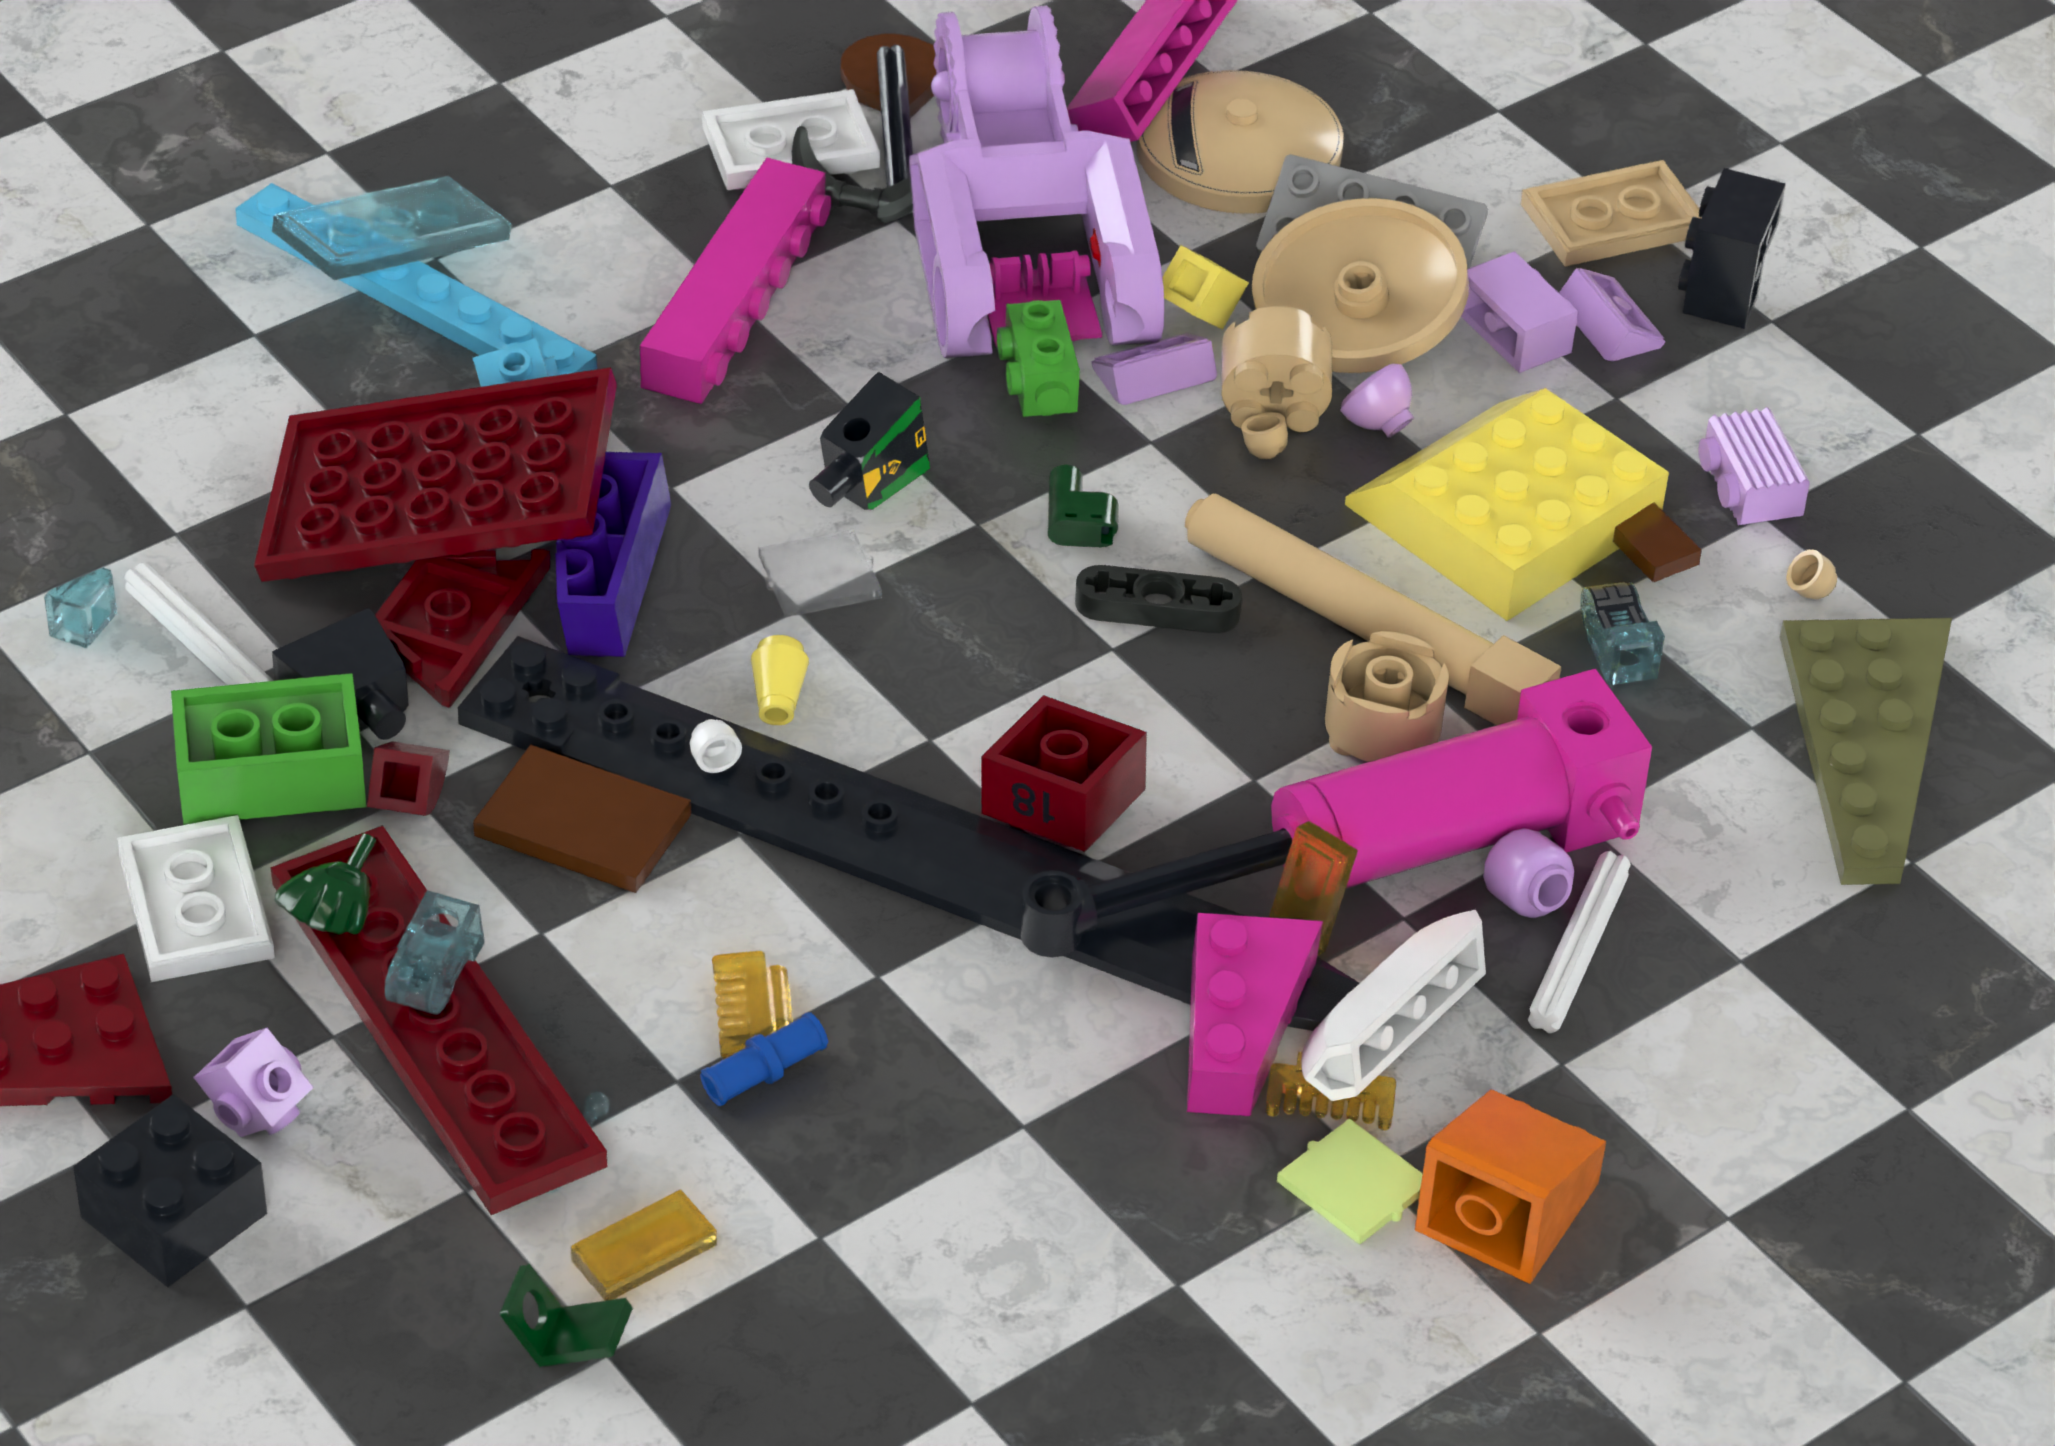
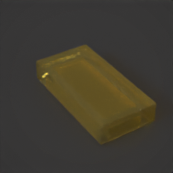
M1307 821L1296 828L1269 918L1323 921L1317 954L1319 956L1326 952L1358 850L1314 823Z
M680 1189L571 1245V1261L604 1300H612L717 1245V1230Z

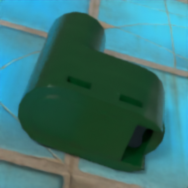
M1066 464L1055 467L1049 476L1048 538L1053 543L1062 546L1101 548L1112 545L1113 536L1118 530V500L1109 493L1082 491L1083 476L1081 471L1075 466Z

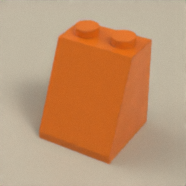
M1490 1089L1433 1136L1427 1144L1415 1231L1531 1284L1599 1184L1606 1141L1589 1134L1580 1127L1572 1126L1534 1109L1525 1102L1512 1099Z

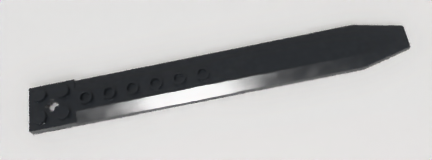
M520 636L514 639L457 707L459 725L524 750L533 745L691 800V814L1022 940L1020 935L1022 891L1024 883L1031 876L1041 871L1056 870L1066 872L1076 878L1080 877L1087 885H1092L1131 873L620 681V674ZM537 695L550 697L540 698L539 700H537V702L529 701L530 697ZM709 719L722 720L729 725L742 744V752L737 762L730 768L718 773L703 771L692 756L690 749L693 730L698 724ZM1184 893L1098 918L1097 928L1094 931L1082 934L1080 945L1064 957L1191 1005L1192 954L1198 913L1245 915ZM1317 957L1316 965L1310 979L1308 978L1297 1003V1009L1291 1023H1288L1287 1027L1314 1031L1332 1009L1359 982Z

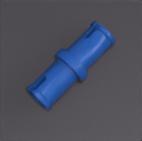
M806 1012L799 1019L766 1037L762 1034H756L746 1040L744 1049L711 1067L702 1069L700 1078L703 1087L717 1106H723L728 1100L763 1081L767 1084H772L780 1080L784 1076L783 1070L817 1051L826 1049L828 1044L826 1032L816 1016L811 1012Z

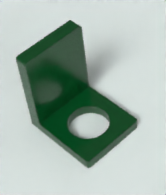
M527 1264L519 1267L500 1310V1317L539 1367L612 1357L631 1315L633 1306L627 1298H619L562 1307L533 1267ZM527 1292L534 1296L538 1305L539 1317L534 1329L529 1327L523 1314V1301Z

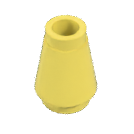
M772 635L759 642L757 649L751 655V665L759 718L770 725H785L794 718V711L809 666V658L804 652L802 643L797 639L786 635Z

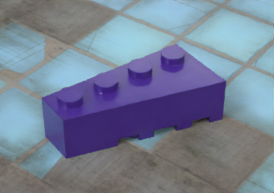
M606 452L593 535L580 536L569 540H556L557 604L568 655L625 657L671 508L662 453Z

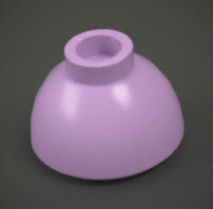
M1390 364L1371 375L1342 401L1340 412L1359 427L1368 430H1383L1388 438L1401 431L1414 419V416L1408 410L1412 398V389L1404 367L1401 364Z

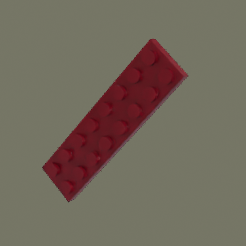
M382 825L363 832L374 837L376 842L361 869V872H364L369 879L370 888L367 917L361 932L357 935L349 932L338 935L309 927L306 923H301L296 918L295 920L490 1215L607 1168L606 1148L384 826ZM363 833L271 867L272 885L277 891L286 881L311 867H318L321 864L337 861L347 863ZM417 949L463 962L452 981L444 1004L434 1014L391 1001L399 992L406 969ZM432 955L427 956L428 960L442 964L446 963V960ZM429 961L424 962L425 966L439 970L443 969L442 965ZM425 967L421 968L422 972L436 976L440 975L439 971Z

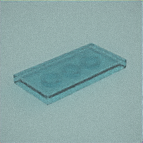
M449 176L280 212L273 216L272 232L334 281L507 241L510 238L511 223Z

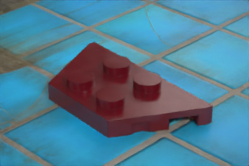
M531 549V560L496 561V550H482L457 556L447 555L416 560L375 614L403 661L406 674L444 707L451 708L550 570V551Z

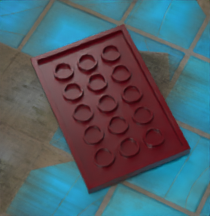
M611 367L289 415L254 563L261 582L296 579L308 575L352 571L357 568L407 563L426 558L447 555L457 556L468 552L503 547L513 548L524 544L559 539L569 540L580 536L593 535L617 387Z

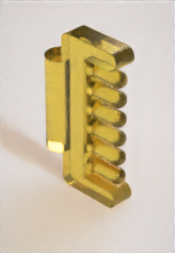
M762 951L713 956V979L718 983L714 988L715 993L718 994L715 1002L720 1006L716 1011L717 1016L720 1018L717 1025L721 1029L718 1034L720 1039L719 1049L720 1056L726 1059L744 1049L746 1040L754 1035L762 1034L766 1037L793 1022L788 971L781 965H772L766 968L765 953Z
M1298 1052L1296 1065L1281 1063L1271 1065L1265 1108L1267 1115L1274 1117L1279 1114L1282 1093H1285L1283 1110L1286 1114H1293L1295 1112L1297 1095H1301L1299 1113L1302 1116H1309L1311 1114L1313 1097H1316L1315 1115L1318 1118L1326 1117L1329 1098L1304 1079L1301 1067L1302 1052ZM1377 1076L1356 1097L1332 1101L1330 1113L1332 1119L1340 1120L1343 1117L1344 1103L1348 1101L1347 1120L1350 1118L1356 1122L1359 1118L1360 1103H1364L1362 1120L1365 1124H1372L1375 1120L1377 1104L1379 1105L1377 1126L1381 1130H1389L1393 1118L1396 1080L1392 1077Z

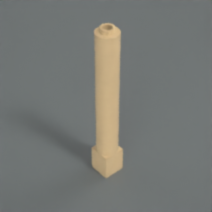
M1216 493L1209 495L1205 499L1197 500L1187 513L1185 527L1188 529L1187 540L1190 544L1361 638L1369 641L1370 633L1391 631L1411 635L1425 641L1434 649L1433 657L1440 665L1443 666V663H1445L1449 672L1448 685L1466 695L1464 708L1495 725L1517 720L1521 689L1560 679L1561 666L1504 635L1495 643H1492Z

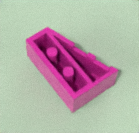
M1198 913L1192 954L1187 1112L1239 1116L1251 1115L1277 1055L1278 1046L1288 1023H1291L1297 1009V1003L1308 978L1310 979L1316 965L1323 921Z

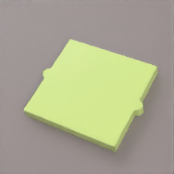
M1349 1118L1319 1142H1308L1307 1151L1278 1172L1277 1182L1360 1245L1389 1221L1398 1222L1402 1219L1403 1210L1419 1199L1423 1173Z

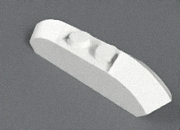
M1471 910L1455 914L1419 930L1350 991L1308 1038L1301 1058L1304 1079L1331 1101L1356 1097L1486 974L1482 921L1477 911Z

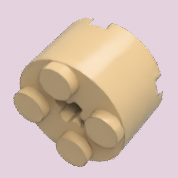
M1283 306L1263 307L1249 312V320L1235 327L1234 321L1225 331L1222 340V400L1227 410L1231 413L1233 424L1241 428L1242 423L1254 415L1274 412L1283 415L1286 426L1293 431L1307 432L1314 429L1319 423V416L1325 412L1332 398V340L1329 331L1324 325L1322 331L1313 324L1310 314L1296 308Z
M1381 631L1370 633L1369 641L1352 646V639L1338 648L1331 661L1325 712V725L1330 736L1329 744L1336 753L1346 756L1352 755L1361 760L1371 762L1438 742L1442 732L1449 672L1445 663L1441 666L1433 657L1434 649L1429 644L1404 633Z

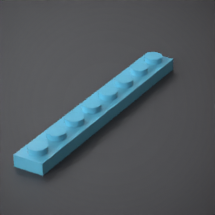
M273 183L235 208L236 221L239 227L478 355L499 350L510 343H522L537 338L543 359L554 356L560 375L597 369L596 354Z

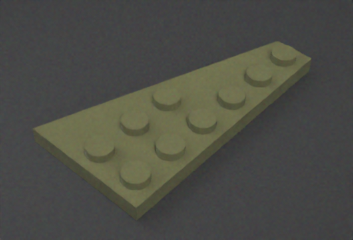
M1952 618L1783 620L1780 641L1841 885L1900 884Z

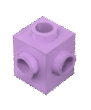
M268 1028L235 1038L193 1077L213 1102V1109L219 1120L228 1128L235 1130L239 1137L266 1130L269 1135L280 1131L299 1115L300 1110L296 1104L314 1088L301 1072V1065L297 1057L289 1049L281 1046Z

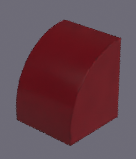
M394 741L374 747L367 807L422 816L429 815L435 808L443 787L450 750Z

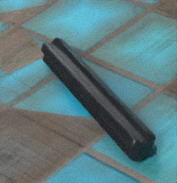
M896 44L892 47L882 46L877 51L887 187L910 177V155H913L904 49Z

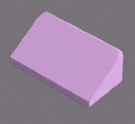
M1576 268L1559 292L1578 311L1577 326L1605 360L1615 361L1660 349L1665 343L1661 333L1614 277L1583 268Z
M1189 333L1100 356L1091 361L1095 373L1113 398L1122 405L1210 382L1217 377L1211 341Z

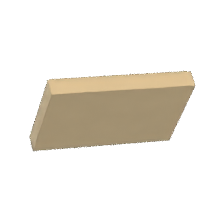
M1664 160L1523 189L1521 197L1522 207L1565 267L1685 241L1692 218H1701L1699 217V207Z

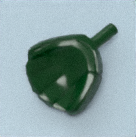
M363 833L347 863L337 861L321 864L318 867H311L289 879L275 892L274 900L276 904L284 908L301 923H306L309 927L338 935L345 932L357 935L361 932L367 917L370 893L369 879L364 872H361V869L376 839L371 835Z

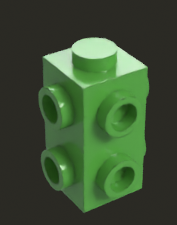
M1035 300L1027 303L1006 304V326L997 328V349L1000 360L1008 359L1009 361L1006 363L1007 389L1009 395H1018L1023 417L1077 412L1080 369L1061 301Z

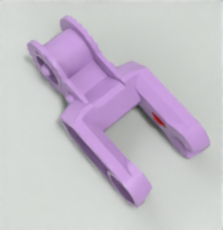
M1048 6L1032 7L1029 15L1028 31L961 35L958 19L954 12L937 14L938 19L935 21L936 29L934 31L936 41L933 46L936 52L934 66L937 73L932 80L931 89L940 109L938 120L941 124L940 135L943 138V144L910 155V177L915 233L941 355L944 358L992 354L991 332L987 314L995 311L993 282L987 254L982 250L976 221L1072 214L1082 215L1100 290L1102 318L1108 342L1111 345L1159 342L1162 338L1164 327L1162 269L1130 139L1091 131H1078L1076 124H1070L1062 91L1065 76L1061 70L1062 62L1058 55L1060 45L1056 39L1057 28L1054 26V16L1051 14V9Z

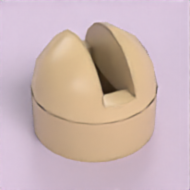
M1260 413L1246 419L1241 425L1245 445L1249 452L1259 459H1272L1287 446L1288 431L1284 416L1279 413Z
M1817 550L1803 551L1794 558L1787 570L1786 579L1789 587L1801 596L1809 599L1819 600L1829 596L1837 584L1835 566Z

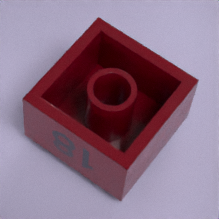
M1043 695L981 756V814L1056 841L1064 846L1086 852L1146 790L1147 732Z

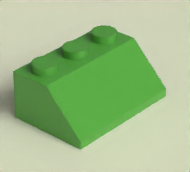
M353 673L171 691L177 775L183 825L238 815L239 820L366 807L363 759Z

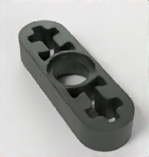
M1093 565L1083 569L1076 579L1075 606L1080 614L1092 620L1208 633L1227 632L1236 627L1240 621L1242 592L1234 582L1225 578L1110 565ZM1126 594H1133V598L1126 597ZM1150 594H1163L1169 596L1172 601L1166 604H1155L1148 602L1144 597ZM1184 600H1191V603L1184 604ZM1210 604H1219L1221 606H1212Z

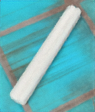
M139 563L135 569H128L124 575V579L127 581L125 585L126 591L225 684L235 685L274 681L149 564Z
M1606 851L1599 856L1530 1006L1531 1013L1528 1021L1534 1029L1542 1028L1547 1033H1554L1560 1029L1629 876L1628 870L1631 864L1625 855L1617 856L1612 851Z

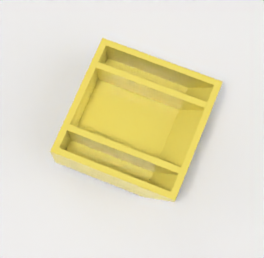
M1544 388L1499 402L1347 495L1345 505L1508 621L1620 549L1613 542L1614 531L1617 525L1653 502L1663 510L1669 472Z

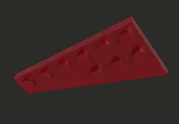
M124 954L0 984V1106L48 1105L55 1097L90 1096L91 1105L115 1104L116 1096L149 1095L150 1103L152 1104L162 1103L172 1096V1087Z

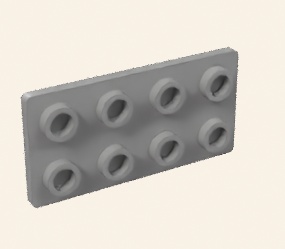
M1292 154L1285 157L1256 243L1258 253H1262L1269 241L1283 227L1309 211L1344 200L1376 198L1414 205L1436 216L1453 231L1460 241L1466 256L1467 269L1470 268L1488 214L1486 204Z

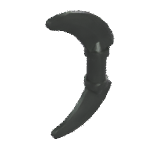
M799 126L796 129L792 145V164L825 172V195L831 198L830 210L833 207L841 208L842 205L870 210V213L876 214L882 223L895 221L913 211L911 177L885 189L876 187L874 189L846 185L845 181L836 180L817 160L810 146L807 129L804 126Z

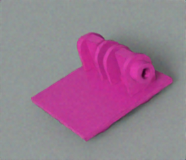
M1077 250L1066 253L1051 254L1049 268L1046 254L1039 253L1038 267L1033 270L1031 257L1027 254L1022 257V271L1019 257L991 258L989 265L993 282L995 311L987 314L995 347H997V328L1006 326V304L1027 303L1035 300L1061 301L1072 341L1102 338V330L1086 277L1090 276V260L1088 255H1079Z

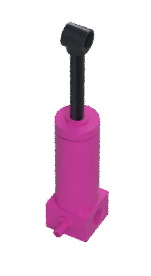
M1596 668L1521 689L1517 720L1279 788L1275 791L1271 804L1272 833L1092 885H1087L1082 878H1076L1066 872L1056 870L1041 871L1031 876L1024 883L1021 908V939L1029 951L1039 956L1050 958L1065 956L1073 952L1080 945L1082 934L1094 931L1097 928L1098 918L1280 865L1284 866L1292 884L1300 894L1313 899L1333 893L1334 891L1337 892L1493 846L1509 832L1523 828L1538 832L1548 830L1558 846L1566 853L1618 837L1623 840L1631 839L1636 836L1640 829L1639 823L1652 746Z

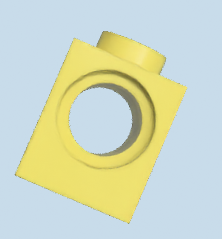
M1180 245L1162 277L1164 298L1222 330L1249 282L1210 259Z

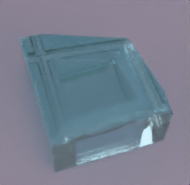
M104 567L60 585L47 592L44 597L49 636L86 649L117 614L113 575L110 569Z

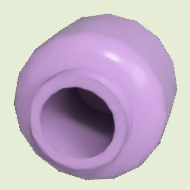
M1523 828L1509 832L1491 848L1485 860L1483 877L1486 888L1495 898L1521 916L1537 918L1555 911L1569 898L1573 885L1574 867L1571 857L1560 846L1538 831Z

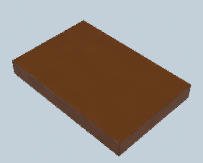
M530 745L474 819V836L637 893L691 816V800Z

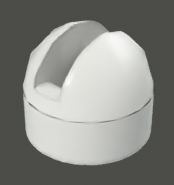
M706 720L698 724L691 734L690 749L692 756L698 766L705 772H722L733 766L741 755L742 744L734 730L722 720Z

